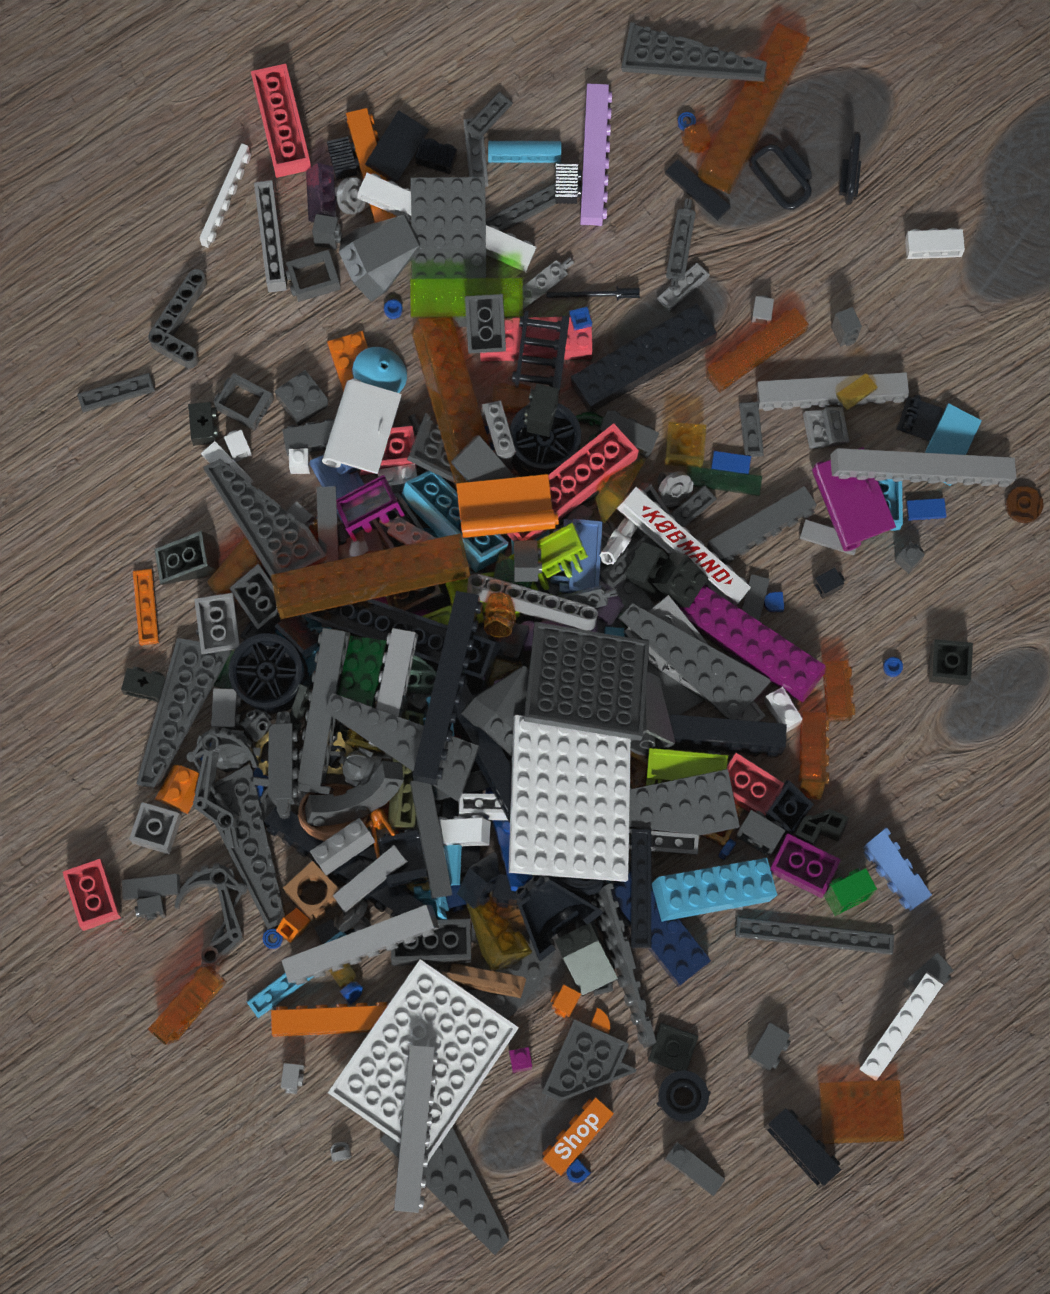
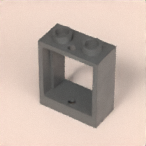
M329 250L286 262L287 269L284 270L287 280L292 282L290 290L292 296L297 297L298 302L341 290ZM324 262L330 281L300 289L294 270Z
M233 373L231 378L228 377L226 379L222 392L216 395L214 399L215 408L222 414L255 431L274 401L273 395L269 391ZM236 386L260 398L249 418L225 407Z

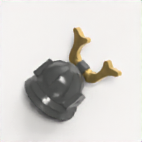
M230 730L231 733L236 732L240 735V738L246 740L247 745L252 748L260 766L258 768L262 770L263 775L268 776V761L262 763L261 754L262 747L266 742H269V731L255 742V748H253L246 732ZM214 738L211 742V748H214L216 746V740ZM235 748L222 750L218 754L217 768L224 772H231L241 769L250 759L245 753Z
M337 732V740L333 742V745L342 746L346 752L345 756L342 755L339 761L341 765L338 768H331L328 765L327 774H344L346 777L345 782L354 786L368 783L371 780V776L380 766L382 753H372L361 747L359 750L353 751L343 740L341 732Z

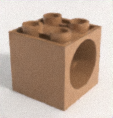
M313 861L283 887L286 895L312 923L315 920L320 921L326 915L325 911L330 906L333 908L338 904L333 897L339 891L338 887ZM311 882H320L328 888L325 889V899L319 904L308 905L300 900L303 893L302 889Z

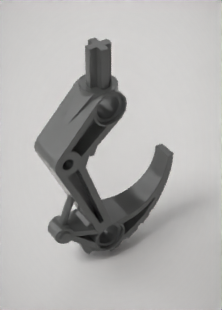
M214 727L202 736L199 735L196 749L194 752L187 754V760L194 762L200 772L193 806L218 825L221 831L224 830L227 847L232 849L239 847L236 832L239 816L229 809L221 794L217 793L214 789L219 751L230 748L238 749L248 756L253 768L260 766L254 751L247 745L248 743L245 739L240 738V735L236 732L231 733L229 729L222 728L219 731L218 728ZM214 738L216 746L211 748L210 741ZM203 757L202 764L200 766L198 760L199 758ZM227 815L231 817V823L229 825L225 823V818Z
M214 863L213 867L210 868L208 865L201 867L199 872L197 870L192 873L193 876L188 877L185 884L181 887L174 906L175 909H180L184 897L196 888L214 887L218 889L224 921L220 929H217L210 944L201 953V965L204 966L202 985L214 986L216 967H219V964L244 940L235 907L241 895L246 894L248 889L245 884H239L235 881V875L231 868L228 869L219 863ZM219 874L225 875V879L221 883L215 882V877ZM230 890L238 892L233 903L229 894ZM225 926H226V929H227V933H226V934H224V931H223L224 928H225ZM210 952L216 953V958L213 961L206 960V956Z

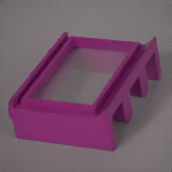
M384 475L336 499L337 510L353 542L357 541L353 532L354 529L362 526L365 532H371L372 527L369 521L379 517L383 524L388 523L389 518L386 513L396 508L401 517L405 516Z

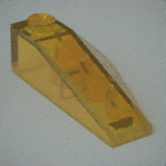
M643 457L611 475L606 482L603 480L598 486L597 490L599 493L596 496V502L602 522L605 523L624 500L646 460Z
M490 901L475 909L466 903L482 955L491 970L508 968L532 953L523 935L519 931L515 932L509 926L510 922L506 918L503 920L496 913L497 908Z

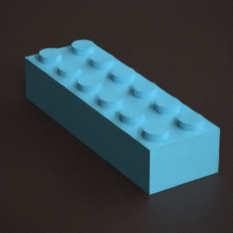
M427 471L405 483L401 494L405 503L446 544L463 553L462 560L471 564L472 570L478 572L503 558L508 542L500 534L469 538L462 537L457 492L441 476Z
M767 858L661 876L652 883L661 922L766 903L777 896Z

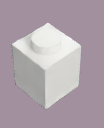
M242 430L231 431L224 437L235 462L252 456Z
M308 448L289 449L290 473L310 474Z

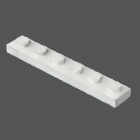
M242 143L200 235L202 246L208 248L210 243H213L216 238V229L223 222V213L229 209L231 195L236 193V184L243 177L245 164H248L250 161L251 153L249 152L248 145Z
M926 972L860 1067L861 1071L877 1081L944 983Z

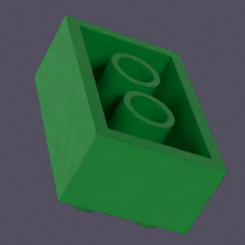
M857 868L849 872V875L846 876L847 878L843 879L841 876L831 882L824 897L834 916L869 900L876 892L877 888L866 868L863 870Z

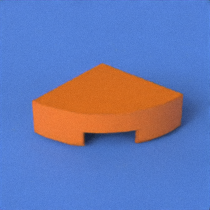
M597 1008L590 1026L609 1034V1019L601 1009Z

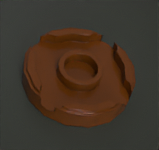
M1029 486L1016 487L1008 494L1005 501V509L1008 515L1014 521L1020 523L1035 521L1040 516L1044 507L1042 496L1039 495L1036 489Z

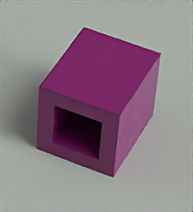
M529 1047L509 1051L512 1073L532 1070Z

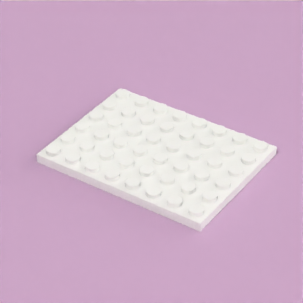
M514 716L509 873L628 881L631 739L525 722L524 716Z
M420 959L335 1081L328 1094L400 1143L410 1045L435 1047L434 1052L438 1053L437 1065L433 1064L432 1073H436L435 1085H431L430 1093H434L433 1106L429 1105L428 1114H432L431 1126H427L426 1133L430 1134L429 1147L425 1146L424 1154L428 1155L429 1161L519 1027Z

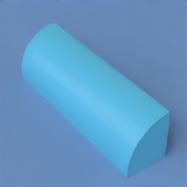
M488 141V162L561 163V141Z

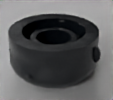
M686 1070L676 1071L667 1076L662 1082L656 1104L669 1119L681 1123L690 1122L697 1119L705 1111L711 1091H708L706 1083L697 1074ZM680 1087L689 1089L693 1097L692 1102L687 1106L678 1105L674 1100L676 1089Z

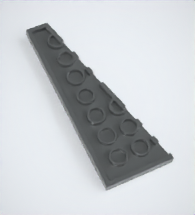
M331 694L325 712L414 771L424 728L423 725L337 694ZM452 736L451 742H447L446 749L449 750L447 760L442 763V768H444L442 780L439 779L438 785L434 786L453 799L460 801L480 746Z
M608 884L591 899V903L599 907L603 912L598 916V928L601 932L603 931L605 937L604 945L610 951L611 964L618 974V984L625 993V1004L630 1007L632 1013L630 1015L633 1025H636L638 1040L645 1049L654 1045L656 1039L649 1016L645 1017L646 1003L639 995L640 981H637L633 974V969L636 966L629 941L622 934L624 933V923L617 916L618 901H614L611 894V889L614 887L613 884Z

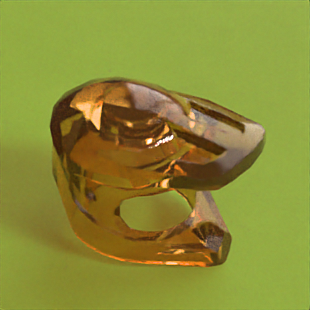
M501 592L491 593L485 608L484 630L491 636L507 637L512 633L515 625V605L508 594Z

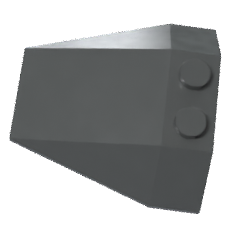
M401 215L353 230L342 238L339 253L353 283L373 302L387 292L421 246L407 216Z
M524 665L473 697L461 712L474 726L480 727L505 750L504 754L511 760L514 716H524L529 669Z

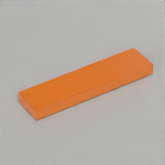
M152 569L133 571L139 644L159 643L153 571Z

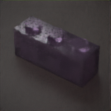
M317 163L306 171L308 221L314 222L316 214L336 217L333 166Z

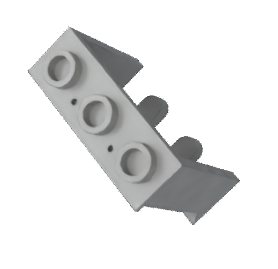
M501 401L482 404L479 425L480 427L487 425L489 427L490 433L486 435V441L489 443L493 442L495 448L493 452L509 470H514L512 461L516 451Z

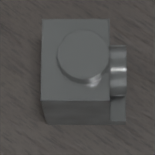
M161 895L137 900L138 906H135L137 918L153 920L157 918V915L166 918Z

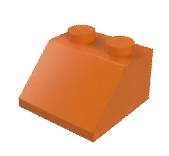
M173 765L155 800L188 814L193 805L199 773L182 765Z

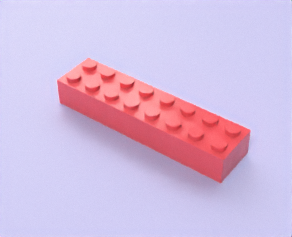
M614 423L548 475L552 510H554V513H558L559 521L637 459L639 450ZM547 530L508 533L507 535L513 542L536 540Z

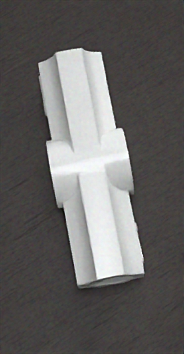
M628 518L622 520L606 542L607 545L599 555L603 563L607 565L614 564L620 553H623L631 541V537L638 527Z

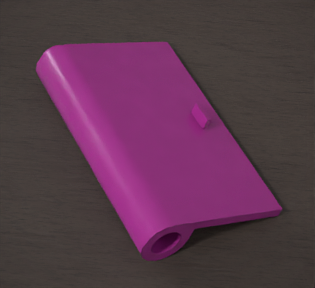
M831 460L821 461L814 465L812 469L813 476L843 551L854 550L861 545V541L896 528L879 483L875 478L858 480L857 477L840 479L838 476H832Z

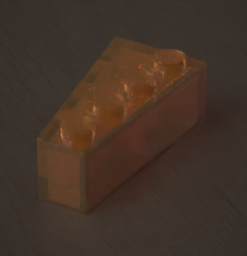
M246 537L243 538L207 581L210 590L215 596L232 593L229 588L257 564L264 567Z
M803 711L801 716L803 720L800 724V745L802 747H800L799 762L802 764H800L798 782H801L799 790L808 799H821L825 784L829 783V772H826V766H829V755H826V749H829V737H826V732L829 731V720H826V713Z
M211 966L200 967L194 974L195 978L182 988V992L170 1002L164 1012L148 1028L164 1045L177 1042L227 983Z

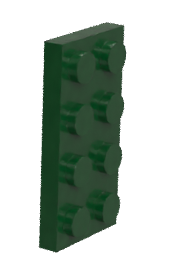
M350 636L337 695L374 708L375 695L380 685L379 676L384 667L383 656L389 646L386 640Z

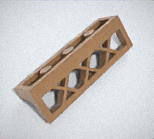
M451 964L449 973L442 971V975L460 987L521 998L526 979L522 976L458 964Z

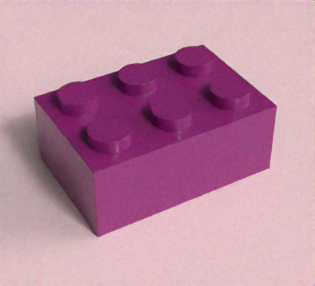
M787 833L770 870L771 874L822 898L841 859Z

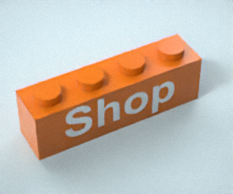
M597 1098L593 1101L589 1099L582 1107L584 1112L580 1116L576 1114L569 1122L571 1127L567 1131L563 1129L555 1138L558 1142L553 1147L549 1145L542 1153L545 1156L542 1161L560 1177L614 1115Z

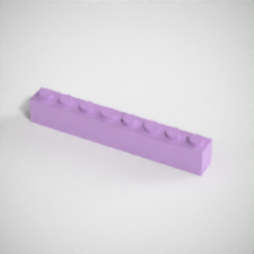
M587 84L580 225L602 226L603 219L607 218V208H603L604 202H607L608 191H604V186H608V175L605 174V169H609V158H606V152L610 150V141H606V138L610 136L611 125H607V119H611V108H608V103H612V92H609V85Z

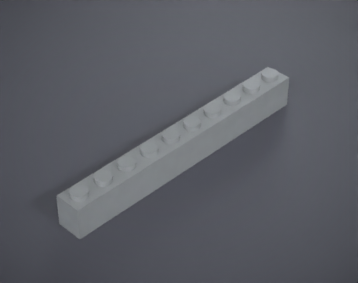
M837 448L831 454L832 476H838L840 479L857 477L858 480L875 478L876 481L893 479L894 482L910 480L913 483L928 481V483L932 484L938 482H946V484L963 483L964 485L977 483L981 484V486L997 484L999 487H1007L1016 480L1015 458L843 448Z

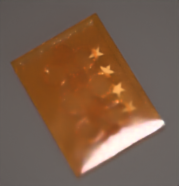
M900 1080L819 1083L823 1144L904 1141Z

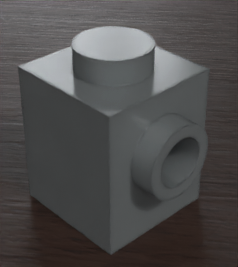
M910 542L898 554L895 562L910 574L922 562L925 554L919 545H914Z

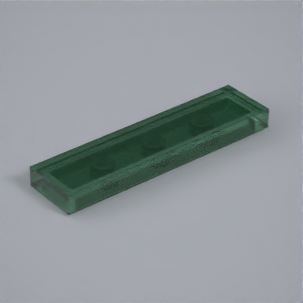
M694 466L687 467V475L693 481V487L702 488L705 485L708 489L760 496L762 476Z

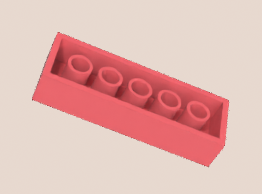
M281 64L251 71L276 178L311 170L309 154L287 65Z
M528 317V319L551 322L562 321V317ZM504 318L506 351L480 353V362L518 361L523 327H519L520 318ZM569 318L564 360L592 359V327L574 331L571 319ZM527 326L526 337L555 341V339H559L560 332H556L557 330ZM524 344L523 355L553 359V357L557 358V350L549 347Z

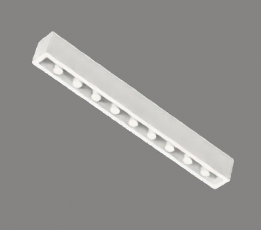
M366 173L357 198L396 216L406 215L411 222V189H403L393 181L387 182L377 174ZM486 225V255L526 272L536 247L529 241L517 239L511 233L506 234L495 226Z

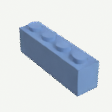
M886 828L863 847L865 850L863 853L869 861H873L876 865L877 873L881 877L884 876L888 881L887 886L893 893L896 892L900 897V904L905 909L908 908L909 911H912L929 899L932 894L918 873H912V864L908 858L900 855V846L897 842L890 840L888 835L891 833Z

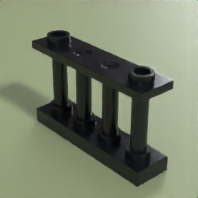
M525 311L524 316H520L519 327H523L517 371H513L512 382H515V388H519L520 381L546 384L550 387L558 388L560 394L570 316L562 315V321L551 322L528 319L529 311ZM527 326L557 330L556 332H560L559 339L554 341L526 337ZM524 344L554 348V350H557V358L548 359L523 355ZM522 363L551 366L552 369H555V374L550 377L521 374Z

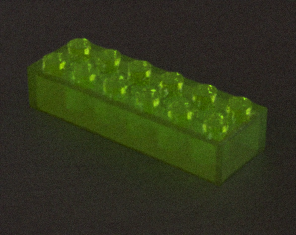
M523 278L410 279L411 318H466L465 296L503 294L504 317L523 316Z

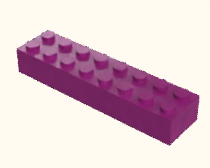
M705 585L689 608L679 607L699 634L759 674L767 677L780 688L783 687L786 692L801 702L805 701L825 674L826 665Z

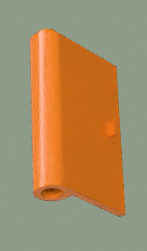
M548 474L456 484L463 538L555 529V525L559 524L558 513H554V510H552Z

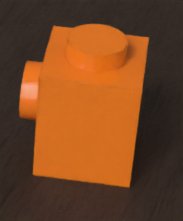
M295 908L283 918L276 931L291 943L304 933L311 920L299 909Z
M563 985L560 992L556 991L551 999V1002L554 1003L552 1005V1008L555 1009L554 1013L563 1018L565 1016L570 1017L581 997V993Z

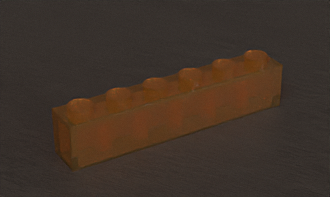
M796 308L791 311L786 310L782 313L780 319L777 321L772 320L763 331L755 332L749 341L741 342L736 350L727 352L718 363L715 361L708 366L706 377L719 393L807 331L809 324Z

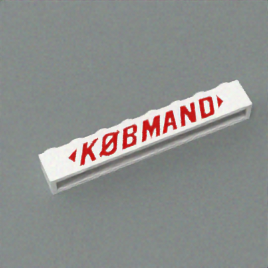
M635 487L617 507L621 513L668 554H687L708 577L704 585L733 605H737L751 588L744 578L736 575L729 565L720 561L715 553L710 552L704 547V544L700 540L695 539L688 529L680 526L673 516L664 512L658 503L648 498L643 490Z

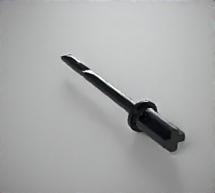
M616 286L617 291L547 292V298L617 296V301H619L621 298H640V288H618Z

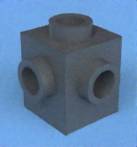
M255 709L250 711L239 725L249 738L257 742L269 731V727L272 725L270 722L272 718L266 711L262 712Z

